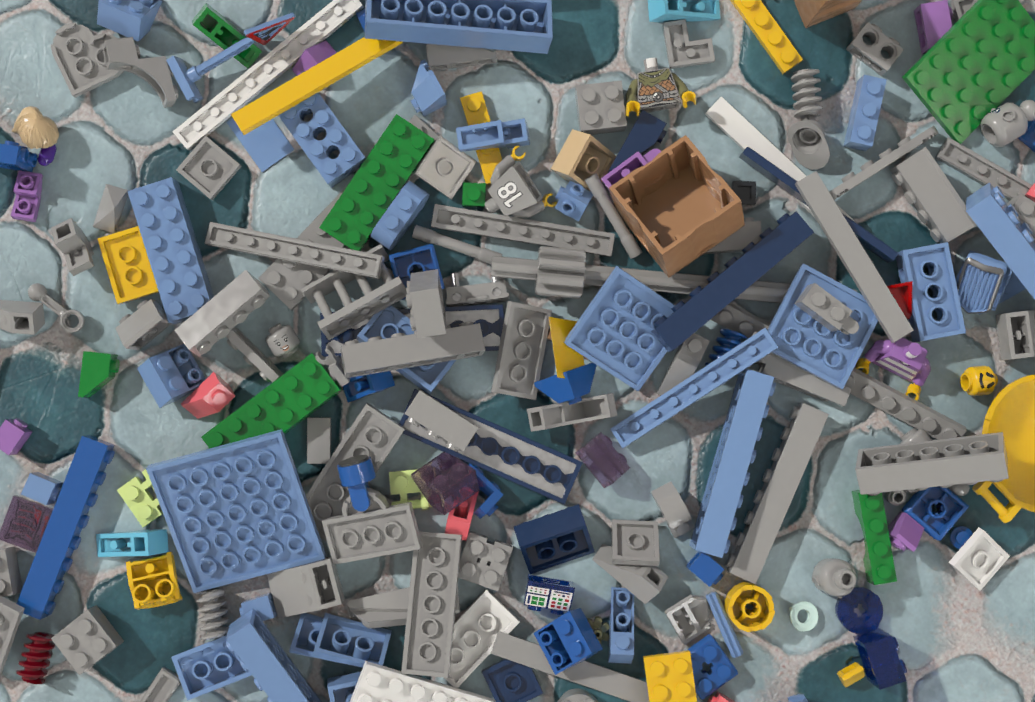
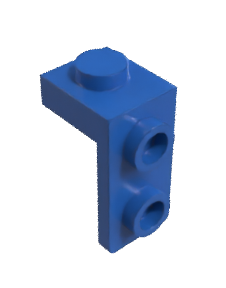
M470 463L462 472L488 496L474 514L479 519L485 515L490 517L498 508L496 503L503 494L500 492V487L496 483L490 482L479 467L473 466Z

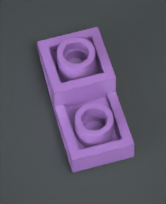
M26 171L18 172L13 190L16 194L11 212L13 219L36 222L41 200L42 174Z

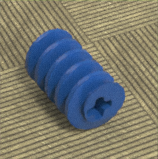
M720 329L719 332L724 337L716 338V342L720 346L712 347L713 351L717 354H709V359L715 361L741 344V338L748 339V337L730 329ZM706 362L705 367L709 365L711 362Z

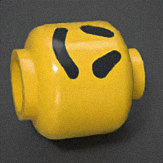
M989 366L969 367L960 378L962 389L970 396L989 395L994 391L998 383L997 375Z

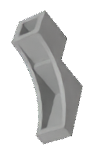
M133 37L104 41L102 50L107 70L127 71L141 77L157 92L164 108L173 107L176 99H178V90L176 85L172 83L171 77H173V73L166 61V56L139 59L140 49L138 45L134 44Z
M613 393L582 398V401L571 405L567 401L527 409L531 432L617 416Z

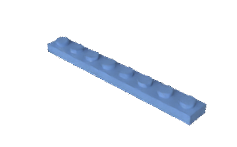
M764 328L610 430L621 447L625 448L772 353L779 346L767 328Z

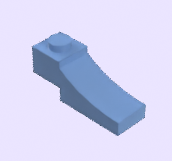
M525 118L506 122L497 120L456 128L460 152L489 148L509 149L515 146L530 145L528 125Z

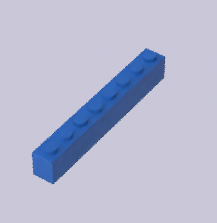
M90 435L81 437L16 603L25 608L23 614L41 620L51 615L56 606L54 599L56 594H59L63 588V576L70 569L73 559H71L72 553L81 542L79 535L82 528L84 529L88 524L90 507H93L97 501L98 494L96 492L98 486L103 484L106 478V473L104 472L106 466L111 463L114 457V444Z

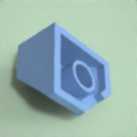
M425 59L420 62L411 92L414 98L411 100V103L416 113L421 111L423 117L447 105L446 95L433 71L428 69L429 66Z

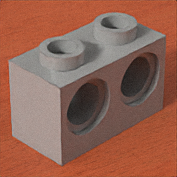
M869 22L862 27L846 48L847 51L880 76H883L904 50L896 39L888 38L882 33L879 26ZM862 37H868L871 40V45L865 44ZM881 50L888 52L889 59L882 57Z

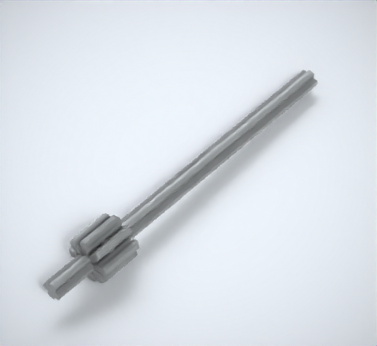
M541 246L538 251L537 260L492 256L490 276L535 280V293L537 295L580 299L584 285L602 287L615 267L587 265L585 262V250ZM621 268L653 291L689 295L699 285L701 288H704L709 283L706 279L710 277L675 273L668 278L662 271ZM757 280L735 299L781 303L791 283Z

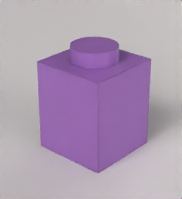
M18 418L5 419L0 427V450L7 455H17L32 434V431L27 428L28 424Z

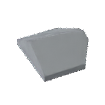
M689 595L665 610L670 624L684 645L710 629L709 605L704 596Z

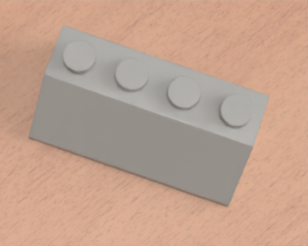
M926 147L890 170L893 181L902 187L906 200L915 206L918 211V218L921 222L927 224L931 230L930 235L935 242H949L976 226V223L966 212V205Z
M245 270L174 331L186 347L200 357L202 354L207 353L218 340L226 337L237 324L244 322L251 312L260 308L270 297L268 290L258 279Z

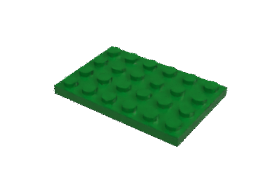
M978 0L902 78L950 138L961 144L981 124L984 116L990 113L992 108L996 109L1035 70V22L1018 0Z

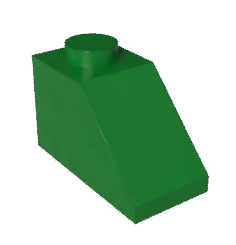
M83 351L78 397L90 398L115 378V373H118L120 366L119 359H117L118 355Z

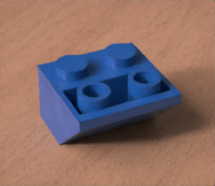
M581 608L568 611L534 632L555 675L603 650Z

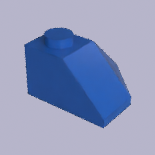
M592 362L563 372L565 378H557V375L534 382V385L558 404L568 401L569 405L582 401L581 396L590 393L597 365Z

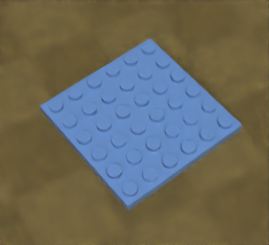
M282 429L147 466V473L193 593L325 559L326 553Z

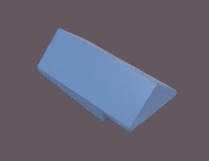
M303 613L300 615L289 652L362 668L365 661L383 666L392 630L381 627L368 629L362 622L325 613L324 618Z

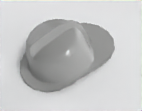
M807 117L803 121H798L791 125L788 129L787 137L797 161L803 167L811 170L824 167L829 161L830 150L825 138L824 128L821 124L814 120H809Z

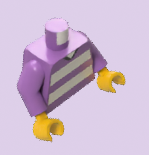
M903 337L894 343H891L890 339L876 341L865 354L866 358H859L855 366L856 369L863 368L862 372L868 375L869 365L872 362L909 382L913 381L914 384H910L907 387L905 395L908 396L909 393L916 394L915 400L919 399L921 393L920 386L924 385L931 371L930 362L926 358L928 351L918 343H913Z

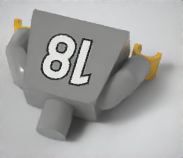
M515 146L511 151V156L507 155L495 166L490 179L492 186L488 189L492 198L485 202V207L490 213L500 209L505 216L512 214L514 217L529 218L545 210V207H554L557 204V201L552 204L547 202L548 197L553 194L548 193L542 196L519 162L526 154L525 152L520 157L515 155V150L520 146Z

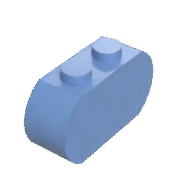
M409 181L378 221L371 233V238L388 250H392L425 206L429 194Z

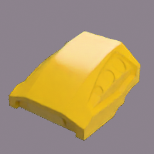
M172 552L143 560L126 562L128 584L135 609L154 608L172 604L183 599L180 594Z

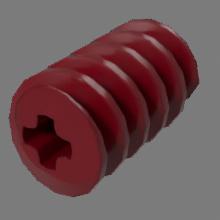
M35 632L34 634L26 635L32 642L24 643V647L30 650L29 652L21 653L23 657L27 658L26 661H19L18 663L24 667V670L16 671V674L22 676L23 681L31 684L45 683L43 677L48 673L46 669L50 665L48 659L52 657L51 649L55 647V643L51 638L55 635L45 632Z

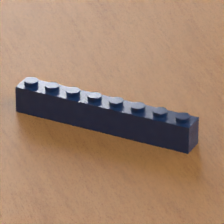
M797 211L791 215L785 213L776 221L779 224L773 230L770 227L759 235L761 240L758 243H749L742 249L744 254L737 259L735 256L724 264L726 269L722 273L718 271L713 273L706 279L709 283L704 288H701L699 285L689 293L691 298L686 303L681 300L671 308L674 313L668 318L663 315L653 323L656 328L651 332L668 352L676 349L814 233Z

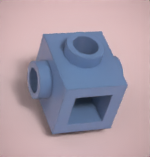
M570 180L566 188L561 186L555 197L558 200L555 209L579 222L593 194L582 185Z

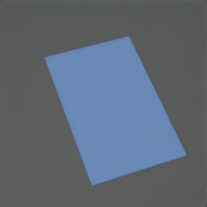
M233 118L227 121V124L261 172L294 150L273 119L246 135H243Z

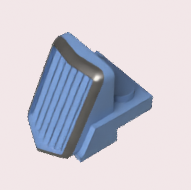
M971 250L969 251L955 279L960 305L966 313H986L990 310H996L1013 273L1007 263Z

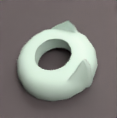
M802 601L789 608L790 622L796 630L805 632L810 631L816 626L819 616L816 607L812 603ZM804 609L808 613V618L805 622L801 623L797 618V614L800 610Z

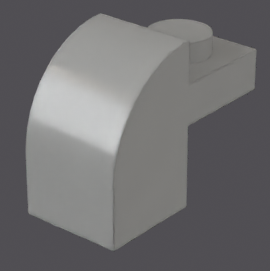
M72 218L51 227L55 245L64 253L68 270L73 276L94 267L92 247L81 228Z
M672 482L651 492L674 538L695 528L690 513Z

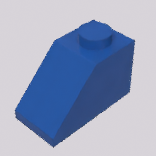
M391 371L351 377L350 382L342 387L349 403L393 387L395 383Z

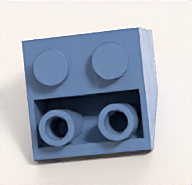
M99 0L97 24L126 37H133V40L139 42L150 31L162 0Z
M185 344L150 357L137 368L159 408L183 398L206 380Z

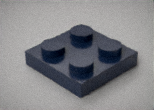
M503 659L482 670V674L496 702H527L543 694V690L531 667Z

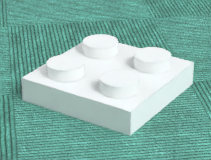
M978 527L949 563L971 585L981 591L1010 556L984 530Z

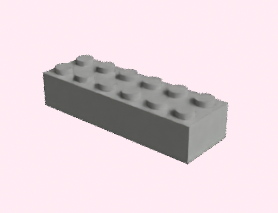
M1003 432L859 449L855 468L860 494L871 496L878 495L881 492L900 493L909 489L926 490L929 487L937 486L948 488L955 484L974 485L983 481L1000 482L1004 479H1009Z

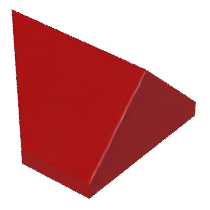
M913 281L887 286L905 317L909 319L912 315Z

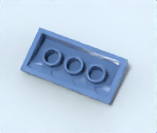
M390 305L374 314L357 335L356 340L362 343L368 342V339L380 336L382 339L391 338V335L396 333L411 335L414 334V331L411 329L410 319ZM456 360L396 371L430 396Z
M227 635L171 657L187 701L252 676L250 671L246 672L240 664L241 659L236 652L233 654L226 645Z

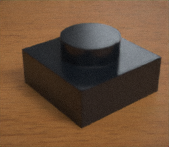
M756 181L732 182V190L740 198L742 205L756 204Z

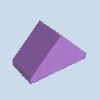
M323 41L305 49L292 71L298 76L337 52L327 41Z

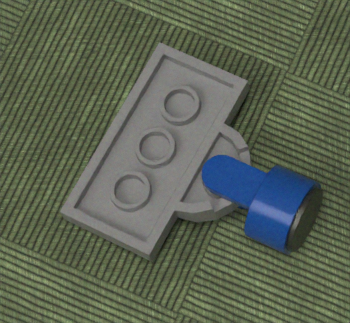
M359 455L339 462L337 469L343 487H348L350 496L343 503V515L328 517L322 520L333 565L421 549L423 545L412 503L408 502L389 506L386 498L379 491L369 487L368 481L376 477L371 457Z

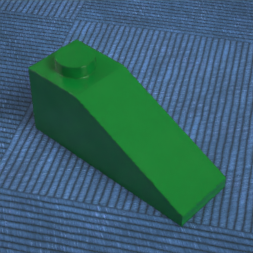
M207 3L192 20L193 26L224 50L247 38ZM253 43L248 49L237 54L234 58L249 69L262 53V50Z

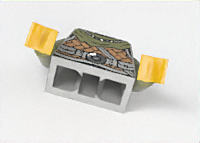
M657 58L644 60L645 72L637 74L636 79L631 81L625 95L626 116H629L630 111L636 112L637 116H639L642 110L648 113L678 108L681 100L684 108H687L688 101H692L696 105L695 93L689 91L686 84L675 73H671L669 68L659 69Z

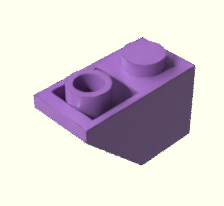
M900 511L888 525L891 545L902 551L907 549L914 552L924 527L907 513Z

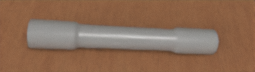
M597 173L585 179V182L617 232L630 259L642 253L641 248L627 229Z
M416 225L413 231L412 238L445 247L477 258L488 264L492 263V256L502 257L501 253L453 239L419 225Z

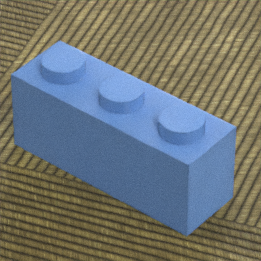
M863 75L857 81L843 147L867 151L873 146L887 79Z

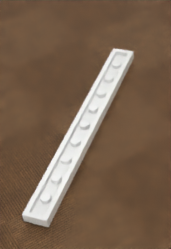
M333 0L176 128L173 131L175 136L187 150H191L205 135L208 136L229 119L232 113L241 109L296 64L305 49L323 42L357 12L364 8L359 0Z

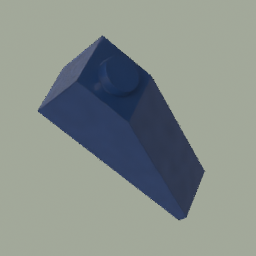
M642 110L608 173L636 152L643 155L652 149L656 142L661 144L667 133L664 130L667 123Z

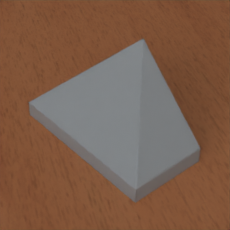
M106 184L93 224L94 228L116 233L128 196V190Z

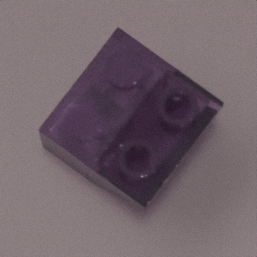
M446 452L441 453L411 474L412 479L428 503L443 515H446L479 491L476 470Z

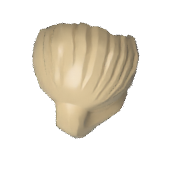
M32 106L23 108L12 129V132L19 134L22 142L30 149L52 147L59 138L56 123L49 117L43 116L37 107Z

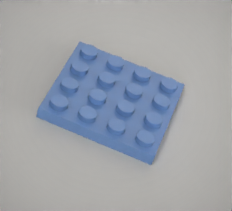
M801 264L767 330L779 346L778 349L772 352L773 354L827 383L843 389L878 320L863 295L808 265ZM816 283L853 311L850 317L858 322L859 329L856 333L849 335L843 334L839 330L831 332L794 303L807 285Z
M616 266L572 328L564 343L639 392L667 352L665 347L651 332L656 328L653 323L663 315L668 318L674 313L671 308L675 305Z

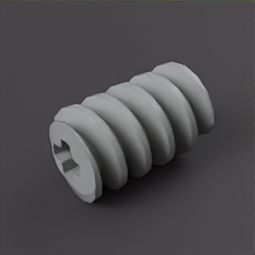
M802 69L793 72L795 75L791 77V82L796 84L792 85L791 89L796 92L793 94L792 99L797 101L793 104V108L798 110L794 113V117L797 119L821 116L817 114V111L823 109V106L816 105V102L822 100V97L815 96V93L821 91V88L814 87V84L821 82V80L813 77V75L820 73L818 69Z
M211 589L195 593L202 595L200 599L196 600V603L203 604V607L199 608L197 612L205 614V616L198 619L200 622H206V625L200 628V631L207 632L206 635L201 637V640L225 636L224 634L228 633L229 627L223 625L229 622V618L222 616L228 612V609L221 606L226 604L227 601L226 599L219 598L225 594V590Z

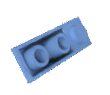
M611 587L608 663L631 664L634 657V594L626 588Z

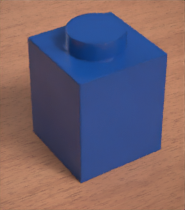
M700 551L686 565L691 572L709 587L712 584L716 585L722 579V572L725 570L709 555Z

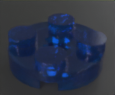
M854 587L851 593L842 596L841 599H837L835 613L839 622L847 630L856 634H866L879 627L883 617V605L879 596L864 587ZM858 604H862V608L865 609L861 616H858L853 611L854 608H858Z

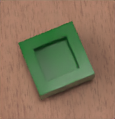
M463 183L462 206L485 207L486 183Z

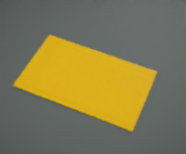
M549 317L557 378H565L563 372L585 365L583 355L564 343L577 321Z

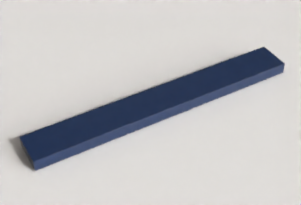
M750 147L745 148L739 156L740 159L808 206L795 186V183L798 181ZM843 214L861 245L887 263L895 260L898 252Z

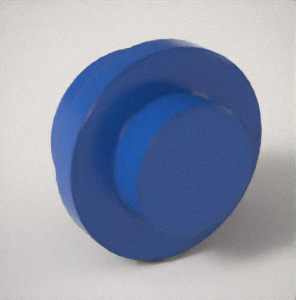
M955 527L950 533V542L954 547L960 549L973 533L967 527Z

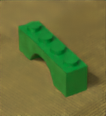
M860 490L852 491L855 514L861 524L865 542L863 561L867 582L873 585L897 582L882 492L871 496L868 494L861 495Z

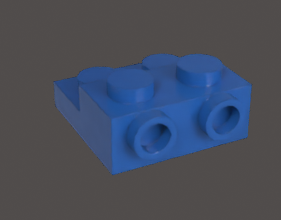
M5 141V144H0V168L33 172V167L37 164L36 153L29 152L27 147L19 146L20 143Z

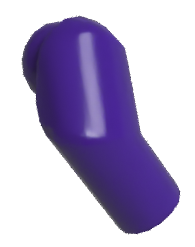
M55 144L52 147L41 148L37 158L40 165L48 166L53 162L57 150Z

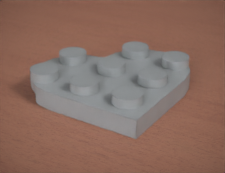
M75 23L63 25L56 30L53 45L51 44L52 54L73 97L76 98L117 78L124 72L122 70H107L102 47L105 40L118 39L115 36L106 35L105 33L94 35L89 28Z

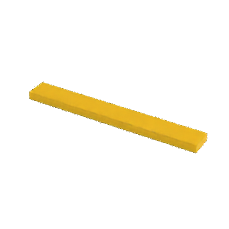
M363 37L237 110L231 116L243 135H246L403 42L366 39Z

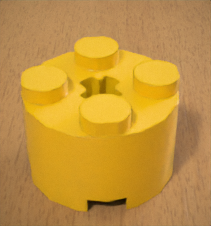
M740 582L733 586L726 595L724 609L728 618L739 629L746 632L763 630L772 622L775 614L774 603L771 595L761 586L751 582ZM747 603H751L754 606L752 610H746L745 606Z

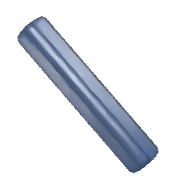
M715 591L707 594V602L730 655L733 658L741 656L743 650L718 593Z

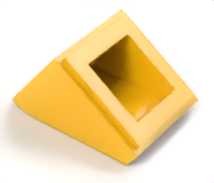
M854 662L838 671L837 675L843 686L848 687L864 678L865 673L863 667Z

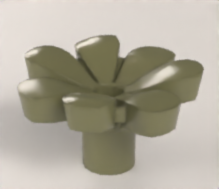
M596 616L594 622L587 618L600 644L601 640L608 641L609 634L606 631L609 630V624L607 622L602 624L600 616Z

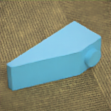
M648 0L649 22L663 23L686 19V22L721 19L719 0Z
M167 529L96 534L98 557L151 556L169 552Z

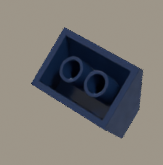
M579 504L513 526L530 574L595 553Z

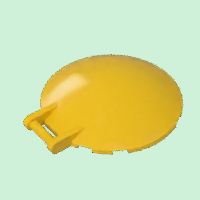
M1035 375L1024 376L1004 387L992 401L983 423L982 434L1003 432L1009 479H1004L1000 482H978L972 489L991 505L999 514L998 518L1003 523L1011 521L1021 508L1035 512ZM992 483L1009 500L1006 507L988 489Z

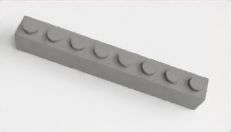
M799 403L798 406H794L791 410L789 418L792 420L789 427L783 429L780 437L783 441L780 447L776 448L772 454L771 460H773V464L770 469H766L763 475V487L761 490H757L753 502L755 505L752 511H748L744 519L746 526L743 533L739 532L737 535L734 554L730 553L727 558L726 566H728L727 571L756 584L829 414L805 403Z

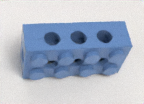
M319 93L278 115L331 188L358 170L365 161V156ZM313 114V118L310 121L304 122L306 115ZM326 132V137L323 140H317L319 133ZM333 151H340V154L337 158H330V154Z
M948 242L898 252L896 262L900 282L913 281L912 315L908 319L914 330L911 332L912 342L966 333ZM923 266L928 268V275L923 272ZM928 288L933 292L932 298L927 293ZM933 310L937 313L936 321L932 317Z

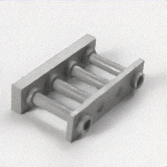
M381 244L367 251V253L384 256V262L389 260V256ZM383 263L381 278L385 284L375 290H372L366 277L339 271H332L322 278L311 282L301 290L311 304L315 301L317 302L324 316V319L317 323L321 331L330 340L406 297V287L399 276L392 279L387 267ZM356 279L365 296L352 302L344 285ZM336 290L344 307L332 314L324 296Z

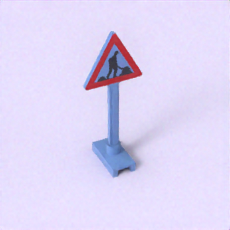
M292 12L245 30L244 34L248 38L240 40L197 67L193 66L188 69L183 59L176 56L167 59L166 61L186 100L192 99L194 103L201 101L203 97L195 82L201 79L202 75L248 49L255 42L266 45L296 17L295 14Z

